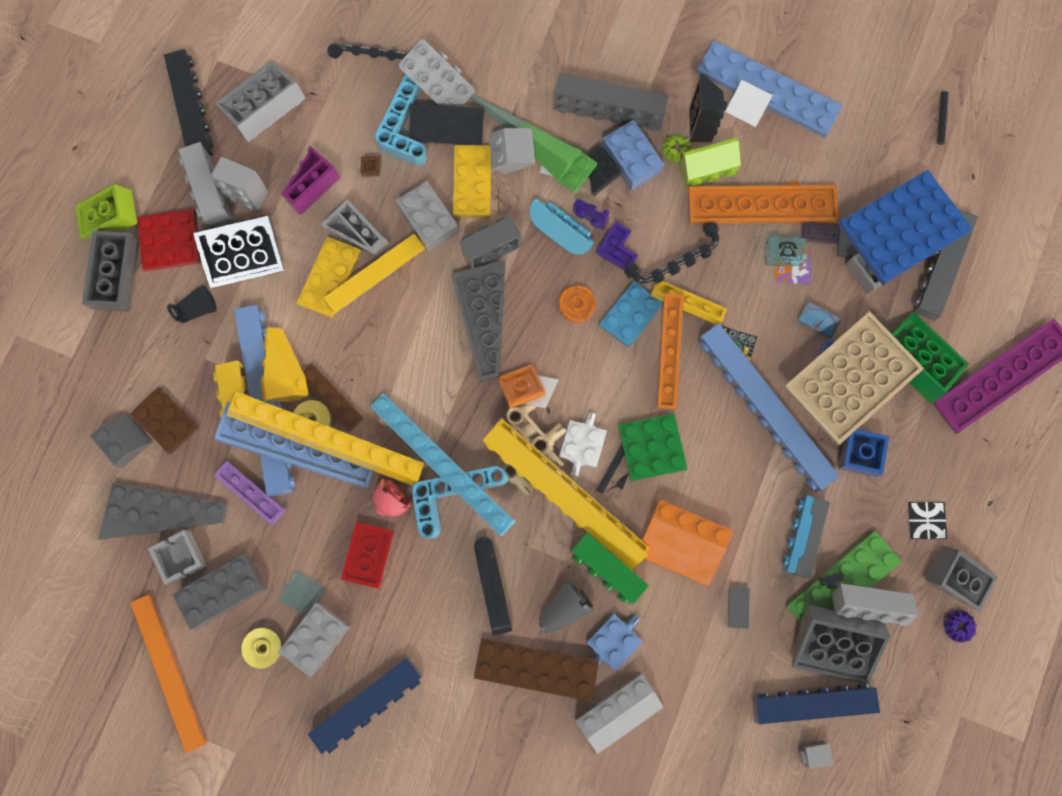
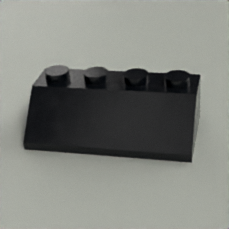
M704 74L699 75L689 107L690 142H712L714 135H717L721 119L724 117V111L727 110V99H724V92Z

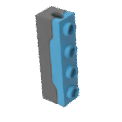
M808 495L799 499L797 504V510H799L798 517H795L792 523V529H794L793 536L789 537L787 548H789L788 555L784 556L782 562L783 572L805 579L811 578L830 502Z

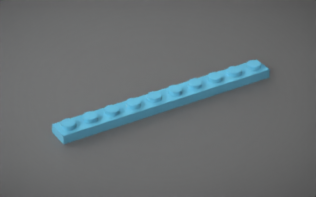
M384 393L370 406L500 536H503L515 523L480 486Z

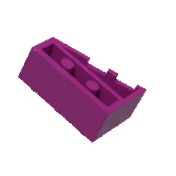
M309 146L304 160L300 161V167L296 174L292 175L282 192L286 202L299 215H302L340 179L334 166L311 146Z

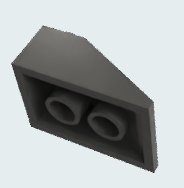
M942 545L924 580L980 612L997 576L961 551Z

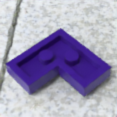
M615 222L596 254L625 270L634 264L638 258L637 254L623 247L632 231Z

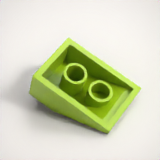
M116 184L75 205L79 234L82 240L92 238V231L119 232L137 224L132 190Z

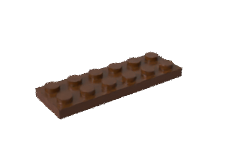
M481 638L474 679L592 702L599 661Z

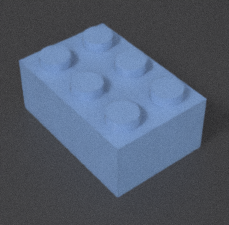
M634 120L602 139V149L621 171V177L631 191L662 173L664 163Z

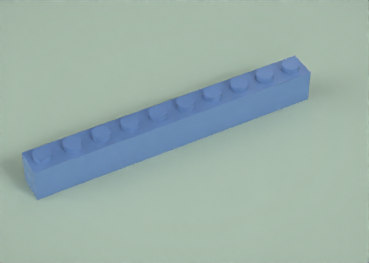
M257 305L234 309L249 397L282 409L281 402L264 401L262 394L261 376L264 375L262 362L266 355L264 350L266 328H264L263 321H266L265 313ZM260 455L266 494L274 497L293 493V487L296 486V482L290 472L292 465Z
M720 323L702 335L699 339L700 348L711 356L713 365L722 370L724 379L728 383L731 382L735 387V393L740 398L743 397L747 402V408L751 413L757 415L760 425L768 429L771 433V439L776 444L779 443L783 448L784 456L793 461L796 471L800 475L803 474L807 479V485L812 490L819 492L840 477Z

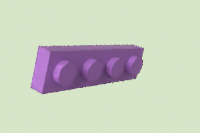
M226 461L214 474L217 479L272 526L286 511L229 461Z

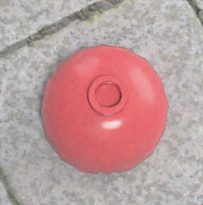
M382 479L372 494L373 504L376 507L375 510L382 516L397 517L402 515L412 504L410 496L407 499L403 495L406 491L389 479L387 482H384L385 479Z

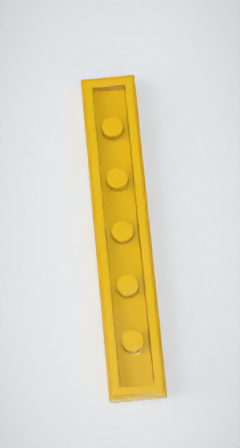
M412 234L323 298L333 313L336 314L424 251V245L415 234Z

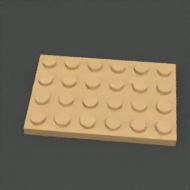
M869 311L783 388L838 446L924 368Z

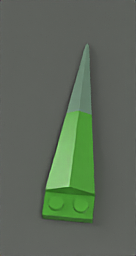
M474 95L471 96L503 128H531L535 159L573 193L576 194L597 166L596 161L575 147Z

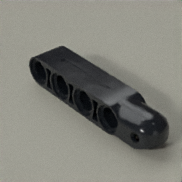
M480 537L474 543V551L492 634L495 636L512 632L494 545L489 538Z

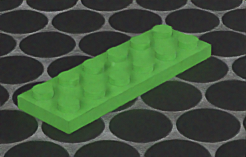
M873 531L819 578L842 572L844 581L838 582L839 585L848 584L872 588L902 561L879 534ZM817 579L786 607L800 624L808 605L835 611L831 593L837 587L828 589L827 585L820 586Z

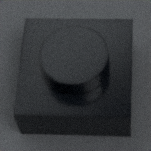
M841 572L818 578L820 586L827 585L829 589L839 586L838 582L844 581V577Z

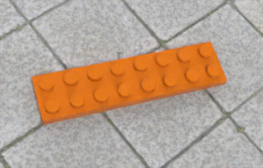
M837 185L689 186L688 188L689 224H711L713 222L716 224L837 223L839 221Z

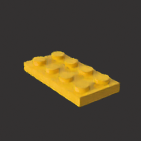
M455 145L453 217L490 218V145Z
M326 237L297 300V305L333 318L334 313L323 298L350 279L362 251Z

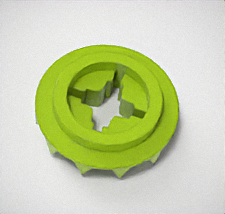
M674 134L667 137L663 143L662 150L664 156L669 161L679 163L683 153L692 150V145L689 142V138L686 139L682 134ZM675 142L681 147L679 154L676 149H673Z

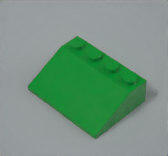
M914 311L891 333L924 368L909 384L930 404L943 396L969 365L963 357Z

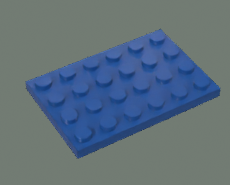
M928 169L838 223L882 286L972 230V227Z

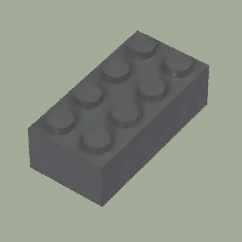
M92 231L82 304L89 309L128 312L138 240L131 233Z
M242 554L172 595L190 630H196L262 593L267 588L250 555Z

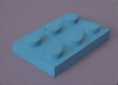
M633 281L599 326L627 348H630L664 303L651 297L649 292Z

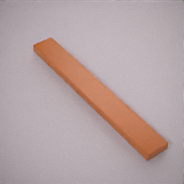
M151 594L130 602L185 753L206 745Z

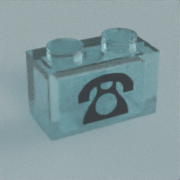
M772 236L765 243V265L803 266L807 260L806 238H800L799 236H792L790 238Z

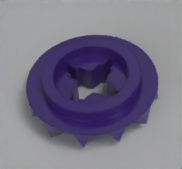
M956 610L947 615L944 621V629L950 639L955 642L964 643L970 641L976 635L977 625L975 624L974 617L968 612ZM958 621H959L960 623H965V622H967V623L965 624V626L963 627V628H964V631H963V630H956L957 627L959 626Z

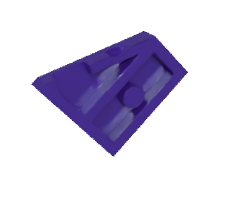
M577 199L573 204L574 214L580 219L585 218L593 227L604 230L608 224L610 212L608 210H604L603 213L598 212L595 205Z

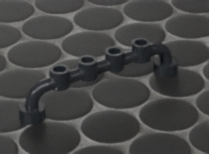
M333 42L327 49L328 55L334 59L339 58L343 51L351 52L355 56L367 54L371 58L381 56L394 61L395 59H403L410 52V50L406 53L399 52L395 47L385 50L381 49L379 45H373L371 48L364 47L360 42H356L353 45Z
M713 222L703 229L706 237H712L710 243L701 245L693 252H687L681 258L670 261L666 266L653 270L647 276L639 275L641 270L636 263L627 267L624 273L628 279L633 278L640 284L652 281L655 284H659L665 279L663 275L670 273L671 276H674L681 271L680 266L685 264L689 268L697 262L695 258L701 256L702 259H706L711 256V250L719 243V235L717 233L719 227Z

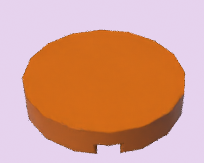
M574 285L562 292L559 299V310L568 321L575 323L584 322L593 315L596 299L592 291L587 287Z

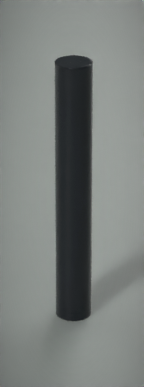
M947 91L941 92L938 145L945 144L949 96Z
M622 444L597 488V491L604 493L624 456Z

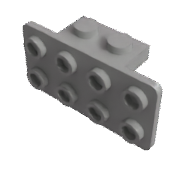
M420 39L399 63V68L439 106L462 107L474 94V87L460 75L462 71L455 64L451 66L447 62L448 57L441 50L438 53L424 39Z

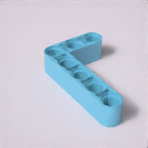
M405 74L375 137L380 150L415 165H422L427 160L424 145L400 135L410 114V104H415L422 90ZM399 107H404L403 110H397ZM390 123H397L394 126H389ZM384 138H388V139H389V140L386 141V142H381V140L384 139ZM405 145L403 149H398V146ZM416 152L422 153L420 156L414 155Z
M498 466L465 472L475 483L477 476L482 475L483 482L478 485L482 489L502 486L509 480V474L506 469ZM501 471L502 478L496 481L495 473ZM441 477L417 482L412 488L418 531L424 538H437L441 532L436 499L457 495ZM444 482L445 490L440 492L439 485ZM425 486L427 492L424 496H422L421 488ZM428 505L430 512L428 515H425L423 512L424 507ZM431 524L433 527V531L429 535L426 530L427 527Z

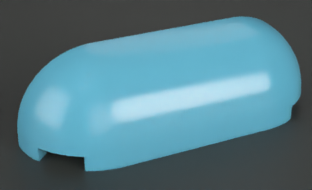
M539 199L533 200L530 206V217L534 225L572 254H584L592 247L594 241L590 238L591 233L584 226L553 203L548 202L545 204L540 202Z

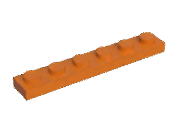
M665 293L657 408L677 409L684 294Z

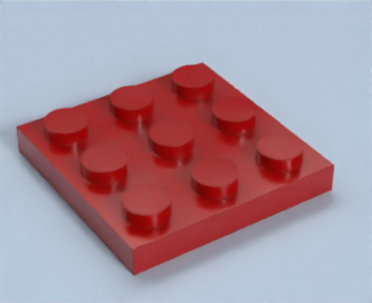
M194 209L137 217L143 271L200 264L199 250L193 234L197 231Z

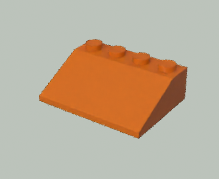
M659 500L642 538V541L650 547L648 555L644 559L709 587L727 549L733 530L663 500Z

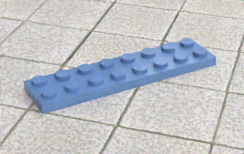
M713 41L696 72L704 74L710 80L733 92H736L740 82L743 80L773 95L766 107L767 109L824 138L827 136L843 106L716 41Z
M227 401L214 438L215 441L366 489L368 488L372 470L228 417L226 415L231 402Z

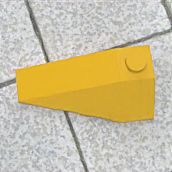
M266 328L264 341L266 355L262 362L264 375L261 376L264 401L294 402L309 396L305 375L284 330L281 328Z

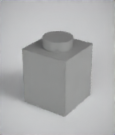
M820 742L801 746L802 751L799 752L801 763L805 767L814 769L834 765L830 744Z

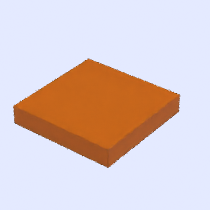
M533 364L497 377L510 409L546 395Z

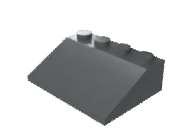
M808 605L801 620L791 665L798 669L861 683H869L891 636L885 623L881 621L863 620L862 618L855 617L847 618L836 615L834 610Z

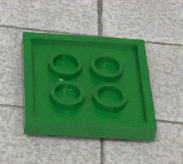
M675 414L618 425L630 482L687 470Z

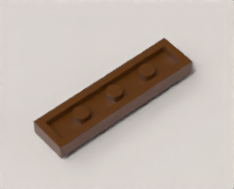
M312 363L303 370L307 387L349 431L364 419Z

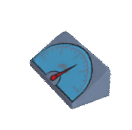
M808 302L797 321L832 338L842 318Z

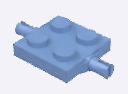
M613 613L586 641L596 654L593 660H598L599 663L603 661L616 671L643 642L635 635L632 629L640 619L634 614L626 623Z

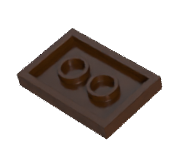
M159 387L130 413L170 455L199 428Z

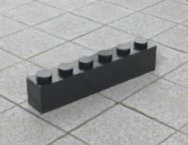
M185 49L164 54L185 147L200 142L207 153L212 156L214 142L208 134L211 130L208 121H205L204 117L207 113L204 104H201L200 100L203 99L200 88H197L196 84L199 82L196 71H193L195 66L192 55H188Z

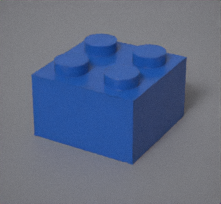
M856 429L842 443L838 469L872 477L883 475L890 436Z

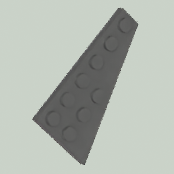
M506 260L451 274L480 382L499 377Z
M113 482L98 540L222 524L225 520L228 504Z

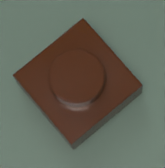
M361 156V176H380V156Z

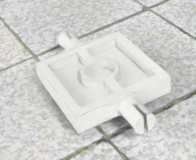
M588 412L586 423L569 421L559 458L573 463L570 473L572 476L575 473V476L578 477L581 466L597 468L607 430L593 425L596 414Z

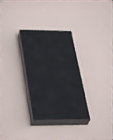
M410 104L409 138L419 143L482 145L484 108Z

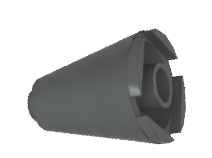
M568 579L539 617V626L544 632L549 631L553 633L594 611V606L582 590L575 589L577 584L572 580Z

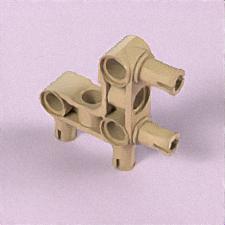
M522 404L509 409L507 412L508 424L534 447L536 443L544 442L546 448L540 452L553 464L556 462L561 468L564 463L553 452V445L559 437L566 433L562 425L557 423L548 433H543L529 417V413L537 406ZM513 413H518L521 419L514 422L510 419V416ZM505 463L503 469H507L508 467L512 466L510 464ZM517 473L514 476H509L508 481L510 484L516 485L525 497L530 495L526 488L531 493L535 490L524 477L519 476Z

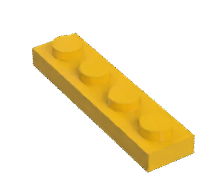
M664 281L656 284L651 293V297L663 302L665 293L684 294V311L716 325L719 323L721 325L727 311L725 307Z

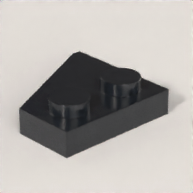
M600 145L587 154L588 157L597 162V166L588 177L591 193L594 197L622 174Z

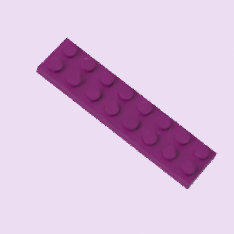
M1055 318L933 402L932 404L954 433L961 432L1061 362L1062 327Z

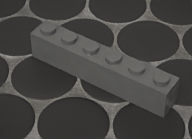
M961 209L958 210L972 227V230L932 255L934 256L933 262H930L926 269V273H928L927 278H924L920 285L922 291L920 296L916 297L913 306H916L914 309L916 314L933 321L942 316L978 216Z

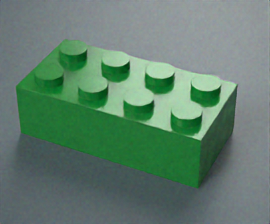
M588 533L571 551L573 555L571 559L579 566L581 564L585 565L588 568L586 572L594 579L599 577L603 581L601 585L609 592L614 590L618 594L617 599L625 605L628 603L630 605L634 604L649 587L645 581Z

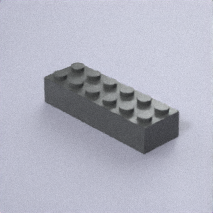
M559 73L554 93V109L561 113H574L580 117L589 116L596 120H609L615 124H627L634 120L639 127H644L650 131H660L668 94Z

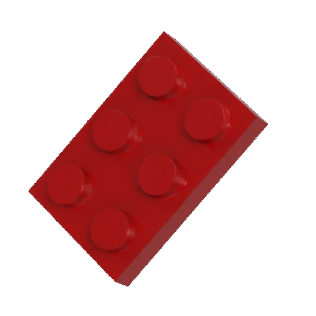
M356 522L340 580L380 589L395 531Z

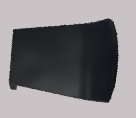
M201 286L178 304H168L167 309L175 321L186 323L206 314L216 312V304L209 290L205 286Z

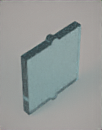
M295 572L289 584L285 585L286 589L279 600L306 616L314 604L319 603L326 588Z

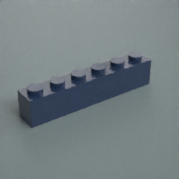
M406 658L308 733V736L321 754L326 751L330 754L339 747L337 742L342 738L346 741L355 734L353 730L359 725L363 728L372 721L370 719L372 715L377 713L379 716L387 710L388 707L386 705L393 700L396 703L405 695L402 692L407 688L413 690L421 683L419 679L423 676L410 658Z
M869 683L857 684V688L851 689L849 685L837 686V690H830L829 687L817 688L818 692H810V689L797 690L798 694H790V691H779L777 696H770V693L757 694L758 697L752 698L755 723L770 724L880 713L877 688L870 687Z

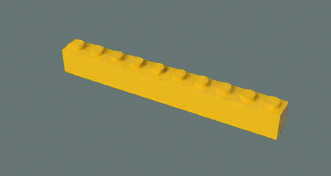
M235 392L226 415L412 486L418 482L424 465L420 461L239 392Z
M502 418L482 440L488 449L499 454L504 463L510 464L515 468L519 476L525 477L534 489L540 490L549 502L555 503L564 515L570 516L579 528L585 529L589 535L601 543L630 570H633L648 555L649 546Z

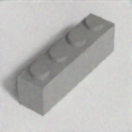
M840 584L831 593L835 614L847 618L855 617L862 618L863 620H876L882 623H896L906 626L919 616L913 594L848 584Z

